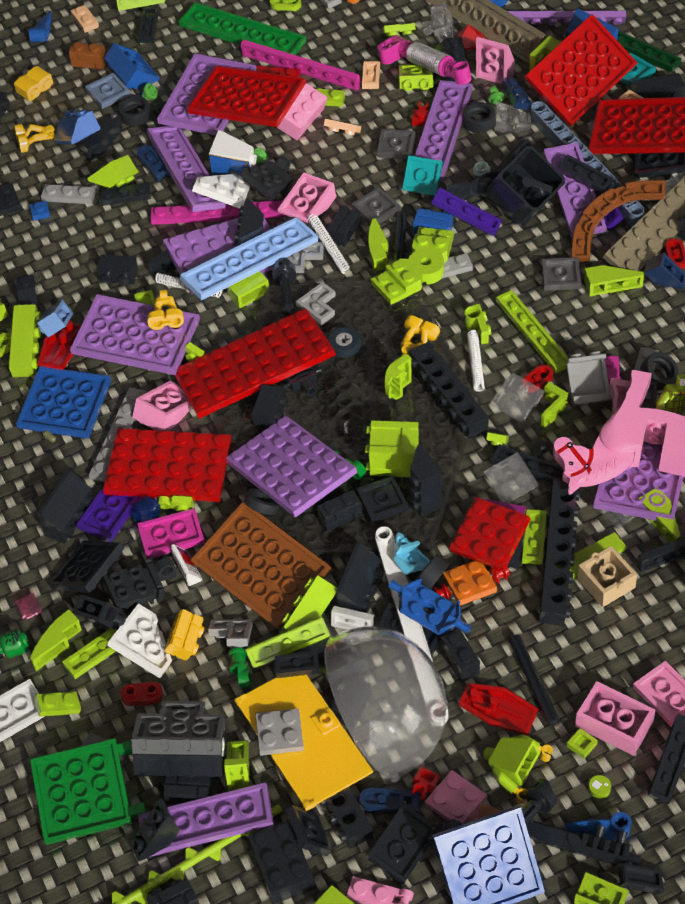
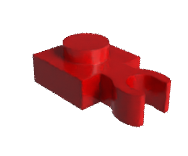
M420 101L418 102V109L413 110L412 126H425L430 112L428 102H426L425 106H421Z
M421 766L413 779L412 785L414 786L411 795L414 792H419L422 794L420 798L422 800L427 792L432 794L441 775Z

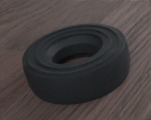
M249 489L244 497V503L249 508L262 514L274 515L280 506L260 489Z

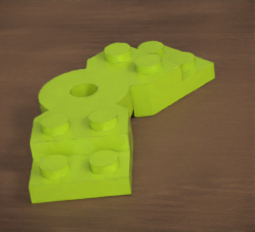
M419 227L413 240L412 254L409 258H401L387 265L385 272L371 278V284L392 305L420 291L423 282H426V284L438 282L444 275V262L448 261L454 231Z

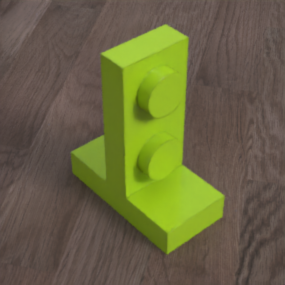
M248 740L227 742V758L224 759L228 792L250 786Z

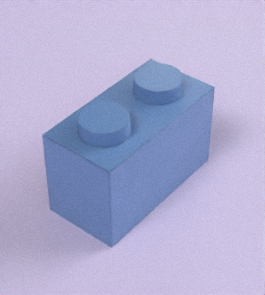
M62 299L43 313L37 322L38 327L42 333L50 337L67 325L73 312Z

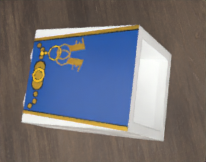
M218 130L209 152L212 176L240 175L242 170L255 167L257 155L254 154V148Z

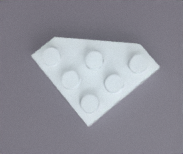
M239 174L197 177L192 191L240 208L241 205H244L250 186L243 181Z
M138 603L127 617L124 625L120 626L109 640L107 646L158 678H161L170 666L172 659L170 654L164 651L166 642L162 631H159L156 614Z

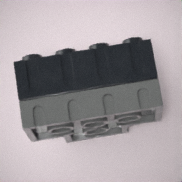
M162 701L159 714H137L131 739L134 775L222 777L226 756L225 714H206L205 701Z

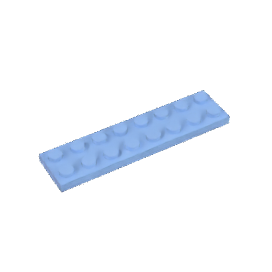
M295 217L180 274V280L198 298L203 300L274 264L279 258H286L318 242V235L300 219Z

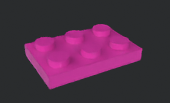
M195 508L137 523L147 559L172 553L171 545L173 544L183 549L205 544Z

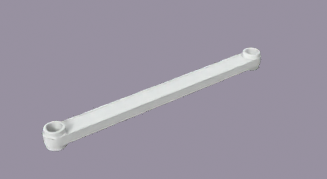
M380 527L375 533V540L388 584L394 580L400 585L406 586L408 584L407 577L393 559L394 535L390 528ZM390 588L429 719L434 725L442 726L449 718L448 709L422 625L399 612V593ZM436 713H443L440 717L434 716Z

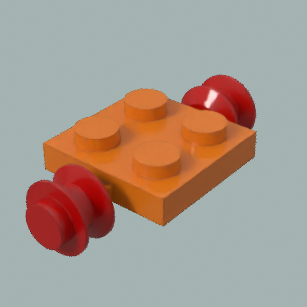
M472 561L443 572V578L448 587L441 583L438 589L432 586V591L449 601L453 594L456 601H460L461 606L496 593L497 586L495 583L499 584L501 578L507 581L510 571L508 566L505 571L490 566L488 572L483 563Z

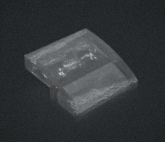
M496 103L495 131L520 132L530 130L531 108L530 110L516 109L513 105Z
M512 373L490 404L524 423L532 407L536 408L545 391L517 374Z

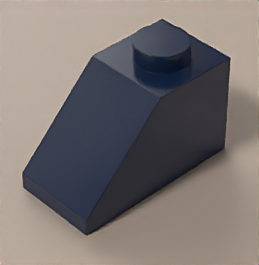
M665 253L647 260L644 274L657 285L677 289L684 288L685 272Z

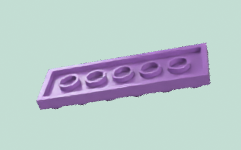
M578 142L547 148L543 152L545 159L557 171L558 166L567 154L584 162ZM558 171L565 177V184L557 192V196L571 238L573 239L577 223L581 219L584 210L596 199V195L591 187ZM604 218L599 222L594 234L606 232L607 227Z
M266 782L168 807L180 831L170 846L152 856L274 825ZM150 812L138 814L139 827L142 826Z

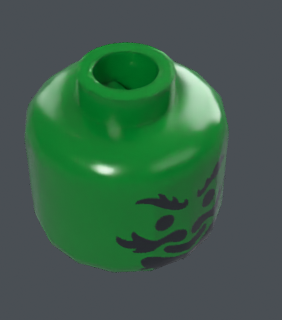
M13 629L0 635V654L4 653L10 659L26 653L29 642L24 631L21 632L19 629Z

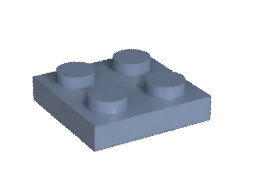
M114 73L85 86L87 93L102 109L130 96V90Z

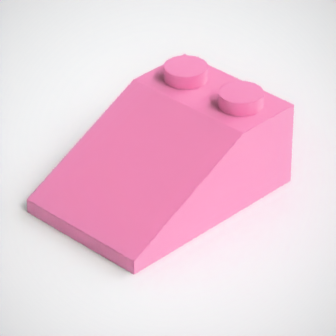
M477 37L476 77L501 84L503 78L512 77L515 71V60L509 45Z
M303 173L277 211L309 223L308 217L311 214H314L311 217L319 216L330 207L336 198L334 183Z
M168 381L136 398L132 417L153 430L169 431L192 409V406L182 388L176 383Z

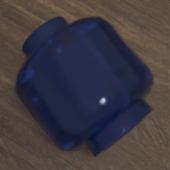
M145 495L132 503L130 515L135 522L139 521L141 523L156 519L161 508L154 497Z

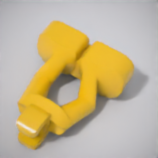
M22 124L14 125L21 153L28 152L29 145L35 141L55 138L52 125L45 127L30 124L27 131H25ZM31 131L39 132V134H35L29 139L27 138Z
M160 290V297L155 300L154 311L147 315L148 326L151 329L159 330L167 325L177 328L184 322L183 312L177 309L174 298L168 296L167 290ZM167 305L169 309L165 312L162 311V307Z
M409 315L404 324L407 333L400 344L402 356L405 353L409 355V350L426 343L427 340L435 341L440 334V328L431 322H423L421 318ZM414 334L421 335V342L413 344L410 341Z

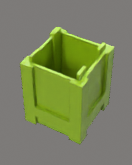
M371 421V426H367V434H370V444L366 445L365 453H369L370 463H366V470H370V476L410 477V467L416 447L419 445L418 422Z

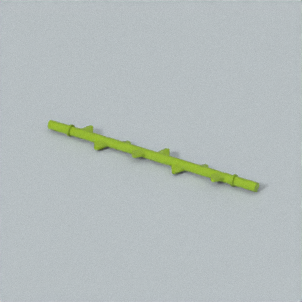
M279 804L271 808L273 817L282 812ZM256 830L219 839L199 852L190 847L186 848V860L163 874L150 871L149 882L126 896L116 891L113 892L112 904H131L134 901L140 904H147L146 898H148L150 891L170 879L184 880V871L207 857L218 862L221 860V849L243 835L248 836L256 832Z

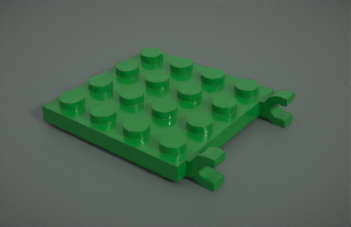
M111 739L30 759L44 843L46 845L133 824L132 817H138V814L147 812L144 802L129 806L119 755L133 754L131 740L117 744L116 739Z

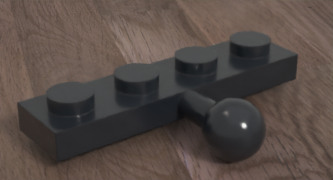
M543 438L535 442L533 456L499 445L492 457L491 464L552 484L553 478L563 479L564 470L559 464L541 459L542 454L548 452L550 448L549 442Z
M681 714L675 716L647 796L665 804L671 802L682 768L685 769V716Z

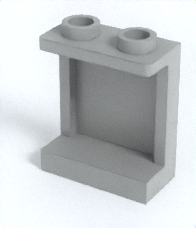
M600 351L591 352L589 356L582 357V354L570 355V358L566 360L572 406L610 402L612 400L609 395L605 363L606 354H601Z

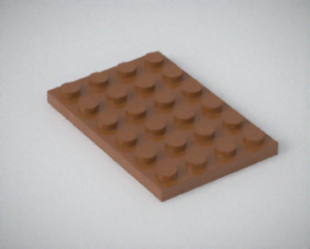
M244 501L191 559L195 566L278 631L284 625L282 620L288 612L292 613L295 609L293 603L299 594L303 596L307 589L304 586L310 578L314 579L317 575L324 579L332 570L331 566L262 514L249 508Z

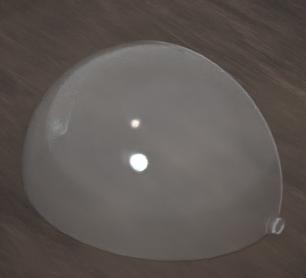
M361 626L345 630L331 637L327 641L325 648V664L330 687L344 723L367 760L381 774L391 779V782H397L400 780L399 776L419 766L431 754L442 734L446 719V695L440 674L432 660L418 644L395 630L379 626Z

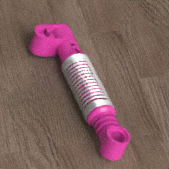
M394 35L377 46L382 64H391L404 56L413 64L440 76H449L455 79L456 84L464 85L472 79L468 62H457L450 55L420 42H411Z

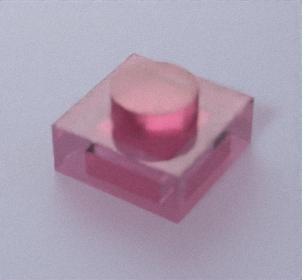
M34 593L15 601L23 620L42 613Z

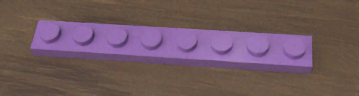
M508 11L532 25H539L541 23L549 25L564 23L569 25L575 11ZM585 11L607 23L620 25L626 21V11Z

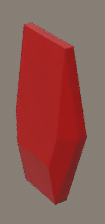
M69 321L64 328L52 336L46 337L38 360V366L63 370L74 355L71 354L70 348L82 325L73 324L72 321Z
M473 683L467 684L458 705L487 724L528 736L539 710L505 687Z

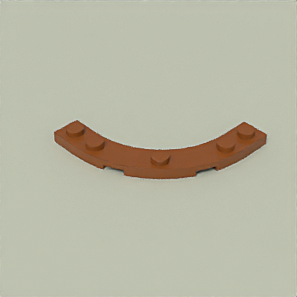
M666 180L629 182L625 186L616 189L612 188L597 197L584 210L581 219L576 225L572 243V258L578 257L579 262H590L591 241L594 231L599 222L613 209L637 200H665Z

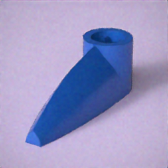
M48 11L36 23L34 28L29 29L31 43L48 42L52 18L51 11Z
M617 812L612 818L585 819L566 823V830L581 833L582 835L584 833L594 835L596 825L599 824L605 826L603 838L617 840L618 831L622 830L628 832L627 839L630 834L631 818L624 812Z

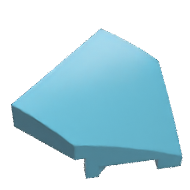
M398 532L395 537L393 557L396 564L405 575L424 570L430 560L417 548L420 542L408 541L407 538H404L403 534Z

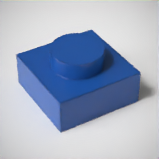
M47 201L30 204L33 221L50 217Z

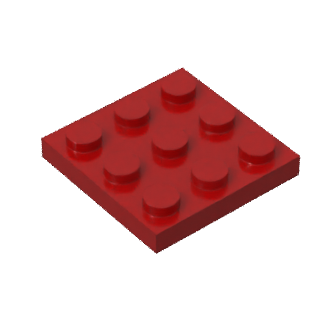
M475 497L449 549L455 554L505 571L531 520L530 516Z

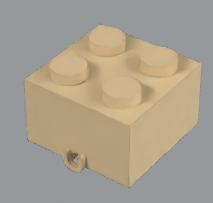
M612 546L600 553H593L590 559L578 565V580L602 607L636 588L637 573Z

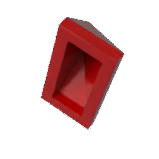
M469 24L455 36L462 37L464 51L476 49L477 37L486 39L483 33Z

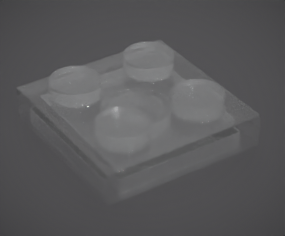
M518 452L484 471V475L501 502L510 503L538 486L537 481Z

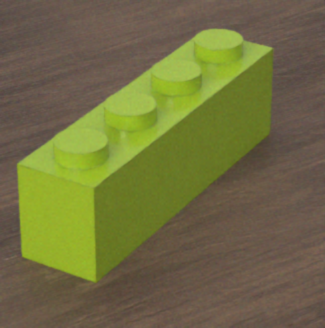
M36 304L14 305L9 369L12 377L35 376V369H38L36 353H39L37 338H40V329L37 322L41 318V312L37 310Z

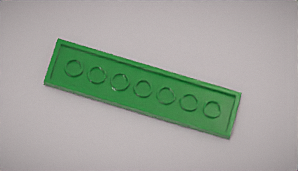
M196 2L179 20V26L238 45H241L243 40H247L296 55L306 42V36Z

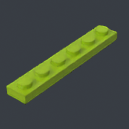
M513 290L497 296L496 302L548 366L553 369V372L557 374L567 369L566 360L569 359Z

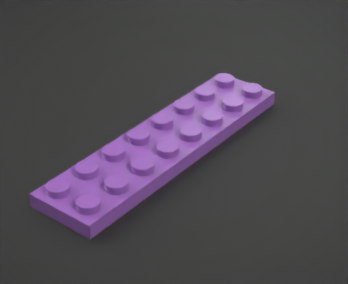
M440 80L415 153V157L443 161L441 182L445 178L462 125L463 111L469 103L473 84L459 85L453 81Z
M173 126L147 128L149 139L191 211L201 212L225 208L226 203L192 191L197 177L210 175L182 129Z

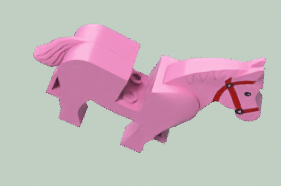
M632 370L630 381L611 378L609 395L613 402L612 416L603 425L592 449L575 446L566 437H560L554 442L553 458L564 470L563 481L569 485V495L579 487L593 486L620 475L628 467H639L644 441L663 445L659 471L685 477V417L664 410L641 408L650 386L652 373Z

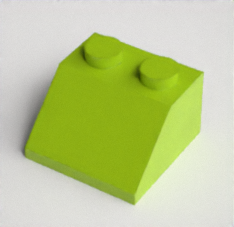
M126 155L111 161L87 179L89 182L108 188L113 186L120 187L125 183L128 184L135 179L134 175L139 172L130 157Z

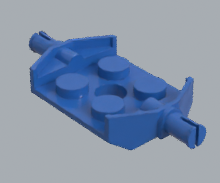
M421 578L406 586H402L394 580L389 584L388 588L399 593L398 608L400 613L439 636L445 635L453 629L456 630V628L467 634L469 633L472 626L460 619L459 600L457 604H454L423 586ZM423 608H430L433 613L428 614Z

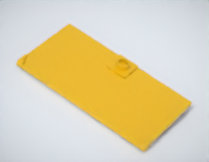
M307 675L284 678L276 677L235 699L236 705L240 708L257 736L256 713L299 709L304 751L271 754L270 756L306 811L373 773L365 758Z

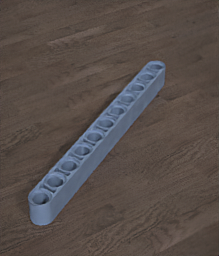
M541 101L532 103L531 122L555 147L578 142L584 163L613 177V182L606 191L623 186L545 103ZM638 201L628 202L618 207L624 217L623 220L631 227L644 216V207Z

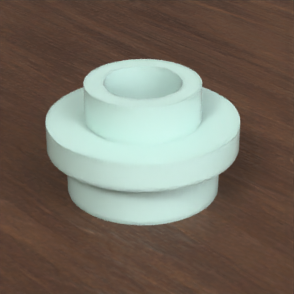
M484 161L477 162L473 167V173L478 177L490 172L488 163Z

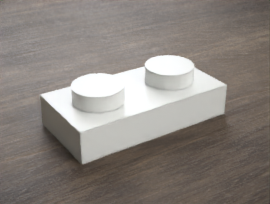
M334 606L331 611V626L371 635L374 615Z

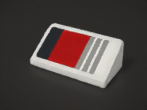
M175 544L171 545L173 558L187 584L191 586L202 581L196 566L191 562L188 551Z

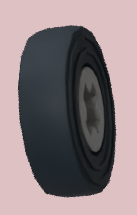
M349 327L337 328L328 337V341L335 350V356L350 357L356 354L361 346L359 333Z

